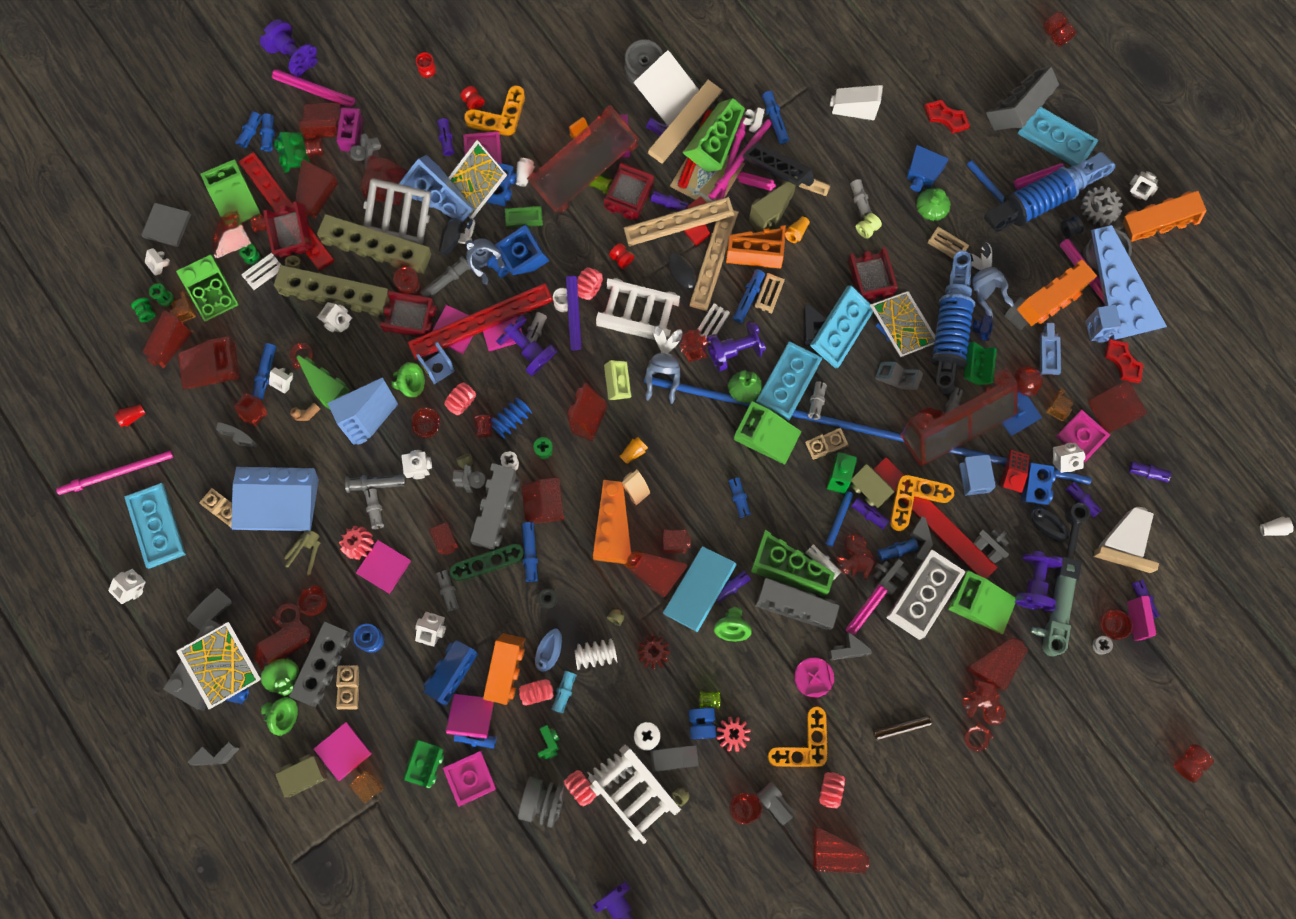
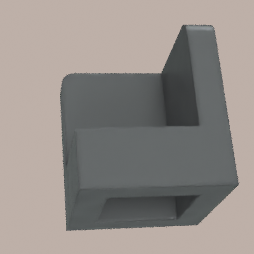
M1022 297L1004 315L1020 330L1028 324L1017 310L1025 301Z

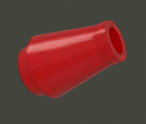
M141 404L120 409L114 416L120 427H128L146 413Z

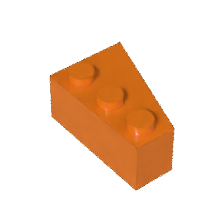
M786 225L780 226L779 229H763L762 232L752 233L750 231L729 235L726 263L781 268L784 257Z
M502 633L496 640L484 700L507 705L510 699H514L516 692L514 683L519 677L520 668L518 667L524 655L523 647L526 638Z

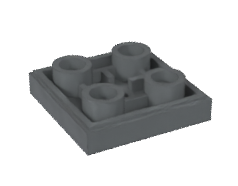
M154 203L141 236L145 239L179 247L191 214L188 211Z

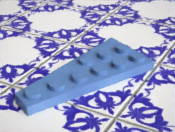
M1113 226L1091 230L1105 306H1117L1121 327L1111 336V339L1116 340L1167 327Z

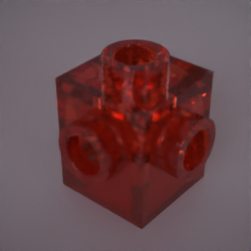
M699 329L688 331L682 335V342L679 343L680 349L689 362L707 357L705 347L708 346L706 336H702Z

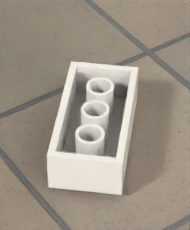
M931 550L915 571L886 618L921 640L928 633L966 571Z

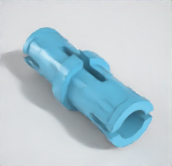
M564 671L560 686L556 690L557 695L552 710L564 713L568 698L572 695L571 689L577 676L576 674Z

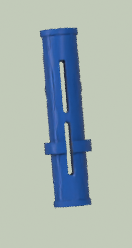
M767 91L762 94L766 105V113L770 116L778 143L784 144L789 141V137L779 112L780 107L776 104L773 92Z
M755 269L750 282L746 284V291L732 317L734 321L738 323L744 322L755 295L760 291V284L765 277L763 271Z
M264 344L258 373L254 377L255 384L251 395L253 399H264L266 386L269 385V373L277 348L273 344Z
M525 522L522 523L525 581L535 582L538 581V558H536L534 523Z

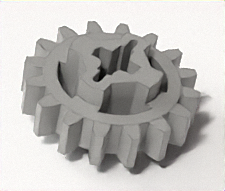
M1103 186L1099 189L1094 187L1082 199L1083 204L1081 208L1085 209L1082 214L1088 215V221L1093 219V224H1096L1098 221L1100 226H1103L1105 222L1109 225L1122 212L1120 208L1123 204L1118 203L1121 197H1115L1117 192L1111 193L1109 187L1107 190H1104Z

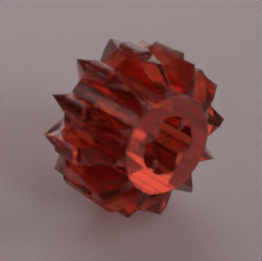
M652 635V642L645 637L644 640L647 645L639 643V647L644 650H637L638 655H644L639 658V662L646 660L645 668L648 667L649 663H652V670H655V663H658L659 667L662 668L663 663L661 660L664 662L669 661L667 657L663 656L671 654V651L664 650L669 644L661 645L663 642L662 637L659 638L658 642L655 641V635ZM656 648L659 655L656 654V657H652V654L648 653V651Z

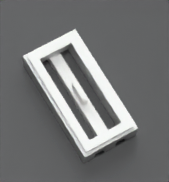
M270 253L241 275L252 289L255 290L276 275L281 264ZM274 265H277V266L274 267L272 270H270L269 272H267V270H269L271 267H273ZM260 275L262 276L261 278H259L258 280H256L254 283H252V281H254V280H255L256 278H258Z
M714 303L695 332V336L707 342V335L720 314L723 317L712 334H718L730 312L723 310L724 308L717 307V304ZM714 311H717L704 334H701Z

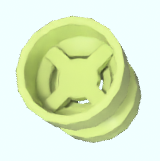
M868 213L864 221H860L856 225V230L862 237L868 239L873 235V231L878 230L882 224L875 214Z

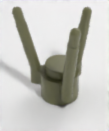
M304 531L298 541L285 555V559L289 558L285 566H290L303 546L311 549L313 546L307 575L309 576L313 568L317 549L321 542L317 541L320 536L313 531Z

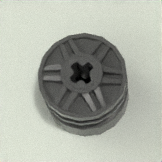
M530 776L523 794L518 819L532 822L535 815L539 814V825H543L545 818L549 817L547 827L553 828L554 823L559 818L563 805L564 785L558 784L556 793H554L553 782H550L547 790H543V780Z

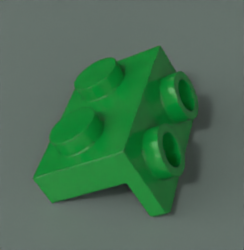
M280 132L275 140V149L278 151L279 164L282 166L284 173H288L290 168H308L310 161L302 134L300 132Z
M975 342L969 343L964 379L977 386L993 383L997 349L995 347L984 348Z
M546 725L540 728V731L548 748L537 754L540 758L548 760L558 755L556 751L560 750L556 741L560 739L555 729H550Z
M415 740L402 780L430 789L437 778L436 770L438 764L442 763L444 757L443 748Z

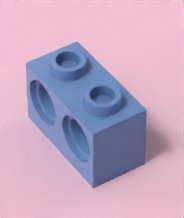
M1116 305L1098 307L1085 320L1090 341H1097L1098 343L1108 341L1121 327Z

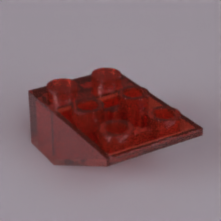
M229 336L211 339L178 353L182 389L240 379L235 343Z
M584 383L582 388H578L575 395L577 399L575 405L570 406L567 415L569 416L568 421H570L571 433L593 442L607 410V402L587 383Z

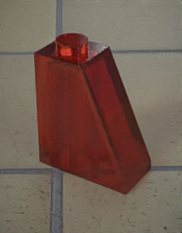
M305 160L301 162L295 201L305 204L306 217H317L338 185L335 176Z
M166 310L162 313L143 350V353L148 357L146 361L155 367L158 364L162 368L168 364L192 334L179 319Z
M638 550L630 554L624 565L653 592L663 597L666 596L687 568V565L680 561Z
M298 620L257 643L253 658L263 671L264 667L274 660L286 659L307 644L311 636L308 626Z
M1010 638L969 665L966 670L997 690L1004 691L1011 682L1028 648L1024 646L1021 640Z
M814 828V871L866 873V869H869L870 864L866 851L821 828Z

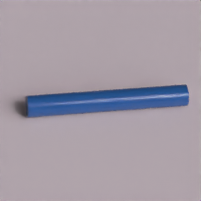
M971 160L967 166L994 197L1003 204L1005 196Z
M846 491L825 543L829 546L834 544L853 497L852 492Z

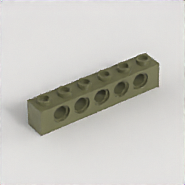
M326 214L317 232L321 242L327 246L335 245L343 251L348 252L350 250L359 256H369L381 263L385 261L396 268L404 267L415 274L418 272L424 274L432 255L427 246ZM343 233L342 236L336 237L337 234ZM360 238L358 242H353L355 239ZM378 244L376 247L370 248L371 245ZM395 249L393 253H387L389 250ZM412 255L411 258L405 259V256Z
M280 265L274 283L279 294L289 297L293 295L305 301L311 299L323 305L328 302L350 308L355 312L365 311L373 316H385L384 308L385 306L388 307L390 302L387 295L389 289L283 265ZM300 282L298 286L293 287L295 283ZM314 286H318L316 290L311 291ZM336 290L334 294L329 295L330 291ZM354 294L352 298L347 299L348 295ZM367 298H372L370 302L365 303Z

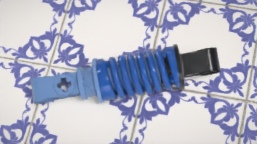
M1100 152L1078 165L1069 167V169L1060 167L1058 170L1030 183L1021 190L1007 194L1004 197L1003 204L991 208L985 214L984 220L995 232H1000L1012 224L1023 226L1026 222L1059 206L1061 203L1075 199L1079 194V190L1109 175L1114 170L1115 164L1103 152Z
M959 251L955 254L950 274V285L945 289L946 295L939 299L940 308L933 355L930 362L938 367L936 382L938 390L942 394H950L954 391L957 369L967 366L965 354L968 352L971 314L975 307V301L970 298L972 295V289L970 288L972 264L971 256L966 251ZM960 261H966L965 264H959ZM943 381H950V382H951V383H950L949 385H947V386L941 385V383H942Z

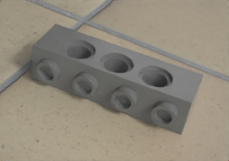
M327 622L323 623L289 697L313 707L321 703L324 697V688L330 684L333 678L331 673L334 667H337L341 661L342 656L340 654L343 648H346L350 642L349 632ZM334 642V649L328 652L326 649L327 644ZM325 660L326 667L323 670H319L318 663ZM312 679L317 680V686L314 689L309 688V682Z

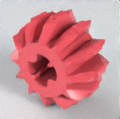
M588 267L581 271L577 279L579 297L591 300L596 296L603 281L602 274L599 271Z
M464 382L460 383L446 398L444 405L450 412L460 415L474 401L476 393L469 385Z
M353 526L352 530L347 529L346 535H341L343 540L339 542L342 546L340 550L348 558L360 560L361 556L367 557V551H372L370 545L374 544L371 539L373 536L366 528Z
M547 679L525 684L519 688L520 700L526 706L546 701L553 697V687L550 680Z
M728 717L729 725L722 721L721 725L725 729L717 728V731L723 733V735H719L716 738L717 740L724 739L720 744L721 747L728 743L727 751H731L732 745H734L735 751L738 752V743L741 747L745 748L746 744L742 740L750 741V737L744 736V734L751 731L750 729L743 730V727L747 724L746 722L738 725L739 717L735 719V723H733L731 717ZM730 729H732V731H738V733L736 734V736L738 737L737 740H735V738H729V735L731 734L729 732Z
M579 770L574 773L572 772L564 780L565 786L581 806L591 803L597 796L589 787L591 783Z
M827 772L824 775L819 799L820 804L829 808H838L840 806L845 785L844 776L833 772Z

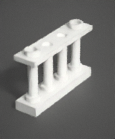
M608 278L607 289H610L611 293L606 311L603 313L598 312L597 326L656 340L654 336L655 326L650 325L648 322L654 301L665 303L658 326L663 329L666 340H668L671 330H668L667 323L672 305L679 306L680 296H677L674 292L665 293L625 283L617 278ZM618 292L629 294L625 312L621 318L612 314ZM636 296L647 298L642 320L639 322L630 319Z
M624 745L619 749L623 755L621 757L622 760L598 782L592 776L588 777L592 783L589 787L597 796L601 793L630 828L628 833L635 841L640 839L644 844L647 841L641 833L664 812L670 811L676 815L681 809L632 750ZM632 765L636 770L633 773L634 776L609 797L603 788L625 767ZM639 781L641 783L645 781L648 784L647 790L622 812L615 803ZM657 795L661 800L658 803L659 806L635 827L628 818L652 796L655 797Z

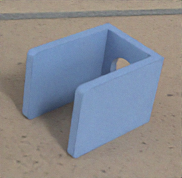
M990 456L966 457L964 459L965 462L959 464L965 496L990 493L996 487Z

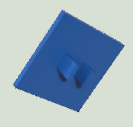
M1022 387L990 404L1010 436L1042 418Z

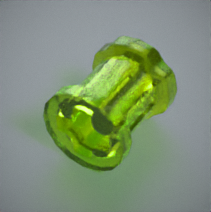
M595 172L589 186L592 188L596 187L603 191V194H607L613 180L606 179L600 176L598 172Z
M700 690L699 709H703V707H716V709H720V691L705 693L703 690Z

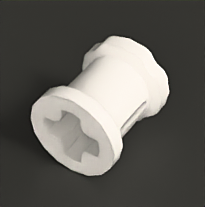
M512 451L502 454L500 458L502 466L515 469L516 471L519 467L517 455ZM513 459L514 463H508L507 465L506 461H511Z

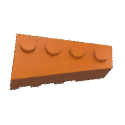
M1189 191L1182 194L1181 197L1175 199L1168 198L1161 204H1151L1146 206L1144 210L1138 212L1134 210L1127 213L1124 217L1123 225L1131 242L1156 234V231H1159V233L1169 232L1175 226H1178V229L1185 228L1190 222H1193L1194 225L1200 224L1206 208L1199 191L1193 193Z
M1082 259L1073 268H1069L1059 278H1055L1046 287L1041 288L1026 299L1017 310L1031 326L1037 322L1041 324L1049 318V314L1051 316L1055 315L1060 310L1059 307L1064 309L1072 302L1071 299L1075 301L1083 295L1081 291L1097 275Z
M603 480L593 559L632 565L622 482Z

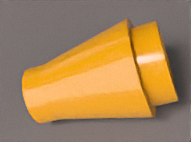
M802 216L798 221L789 226L785 233L787 240L792 243L800 241L807 226L810 224L809 220Z
M637 437L635 440H631L620 455V458L628 464L646 453L645 450L648 447Z

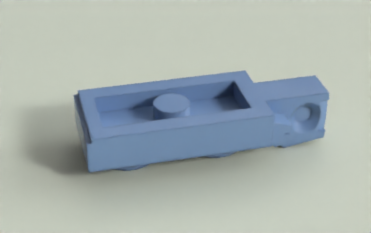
M1046 323L1044 332L1040 334L1039 338L1040 374L1059 375L1061 373L1060 337L1058 334H1055V323Z

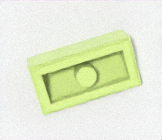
M610 360L604 365L608 400L631 398L627 362Z

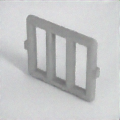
M372 178L369 183L367 201H364L363 208L366 211L363 226L422 245L426 223H429L430 218L428 209L431 193L426 190ZM377 187L387 189L381 229L371 226ZM394 191L405 193L399 233L389 231ZM412 195L423 197L417 237L406 235Z

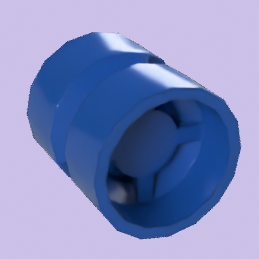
M372 624L360 625L353 635L356 646L369 653L377 652L384 645V634Z
M715 709L689 710V722L692 723L690 739L716 738V726L712 724L715 721ZM701 719H705L706 724L699 725Z

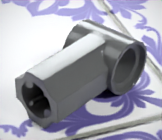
M771 781L755 795L782 825L786 824L796 814Z

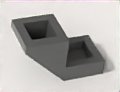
M881 362L875 379L900 389L917 390L923 373L920 370L903 369L897 362Z
M923 516L918 520L909 535L922 544L913 558V561L918 564L924 561L933 546L928 524Z
M228 742L216 755L209 747H201L188 763L196 766L226 764L240 748L235 743Z
M696 746L650 751L653 772L699 766Z

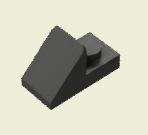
M849 632L845 634L846 649L845 645L834 646L833 650L828 652L829 660L862 657L872 654L869 647Z

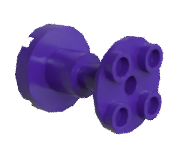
M277 19L266 26L264 29L266 34L265 36L261 35L260 38L261 47L270 54L278 51L284 55L289 54L291 56L289 70L296 77H300L307 69L317 64L316 47L312 44H305L297 48L295 41L291 38V25L285 20Z
M521 315L515 321V325L511 323L505 328L504 332L506 334H502L496 342L501 346L512 338L523 350L521 354L531 363L525 371L530 376H533L555 355L557 349L550 345L544 350L535 340L531 342L519 330L527 320Z
M747 322L748 336L737 340L729 338L719 341L716 334L707 336V342L710 341L711 345H708V350L715 367L719 365L717 368L719 372L727 369L726 359L737 356L738 351L752 346L756 355L762 357V353L766 348L763 340H760L757 334L759 333V328L756 322Z
M1033 551V554H1024L1022 556L1023 561L1035 565L1033 580L1028 581L1027 593L1016 594L1015 603L1028 609L1038 610V608H1043V611H1054L1056 600L1047 597L1049 584L1045 583L1047 568L1062 567L1063 558L1057 556L1047 557L1044 552Z
M625 881L603 896L602 900L595 902L592 907L596 913L606 908L613 919H633L629 913L632 908L623 896L631 887Z

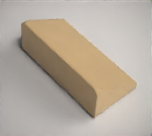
M814 179V183L810 187L803 183L799 185V187L827 196L831 184Z

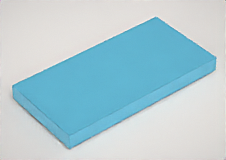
M1041 106L1036 111V114L1018 132L1020 136L1072 166L1085 161L1099 141Z
M847 286L810 346L834 368H839L872 315L871 304L852 286Z
M789 341L756 403L789 421L823 357Z
M163 483L124 496L146 568L149 569L186 555Z
M702 546L663 614L698 632L737 564Z

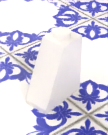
M883 86L837 89L835 96L832 95L830 106L833 107L832 114L874 120L881 102Z
M1143 507L1131 509L1101 542L1099 548L1104 546L1143 558L1154 513L1147 512L1148 510Z

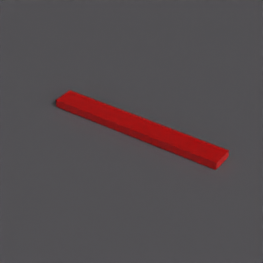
M254 152L238 161L275 212L279 211L280 206L294 207ZM297 216L282 219V222L298 244L302 243ZM309 227L314 247L308 249V252L305 253L320 272L335 261Z
M546 283L413 339L408 344L415 360H418L417 354L423 358L438 351L435 345L436 342L439 343L442 349L550 303L553 301V298Z
M885 458L874 470L895 490V494L898 481L905 475ZM906 480L902 483L905 485V490L903 493L900 492V494H906L907 489L911 486L908 484L909 481ZM914 496L911 511L919 519L922 516L925 517L928 528L974 574L987 579L998 568L930 500ZM900 498V500L908 507V501L904 498Z

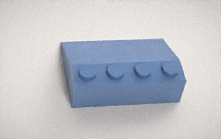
M381 378L329 402L328 405L341 430L353 445H359L366 442L376 432L398 403L384 379Z
M236 467L232 494V530L311 531L319 482L315 469Z

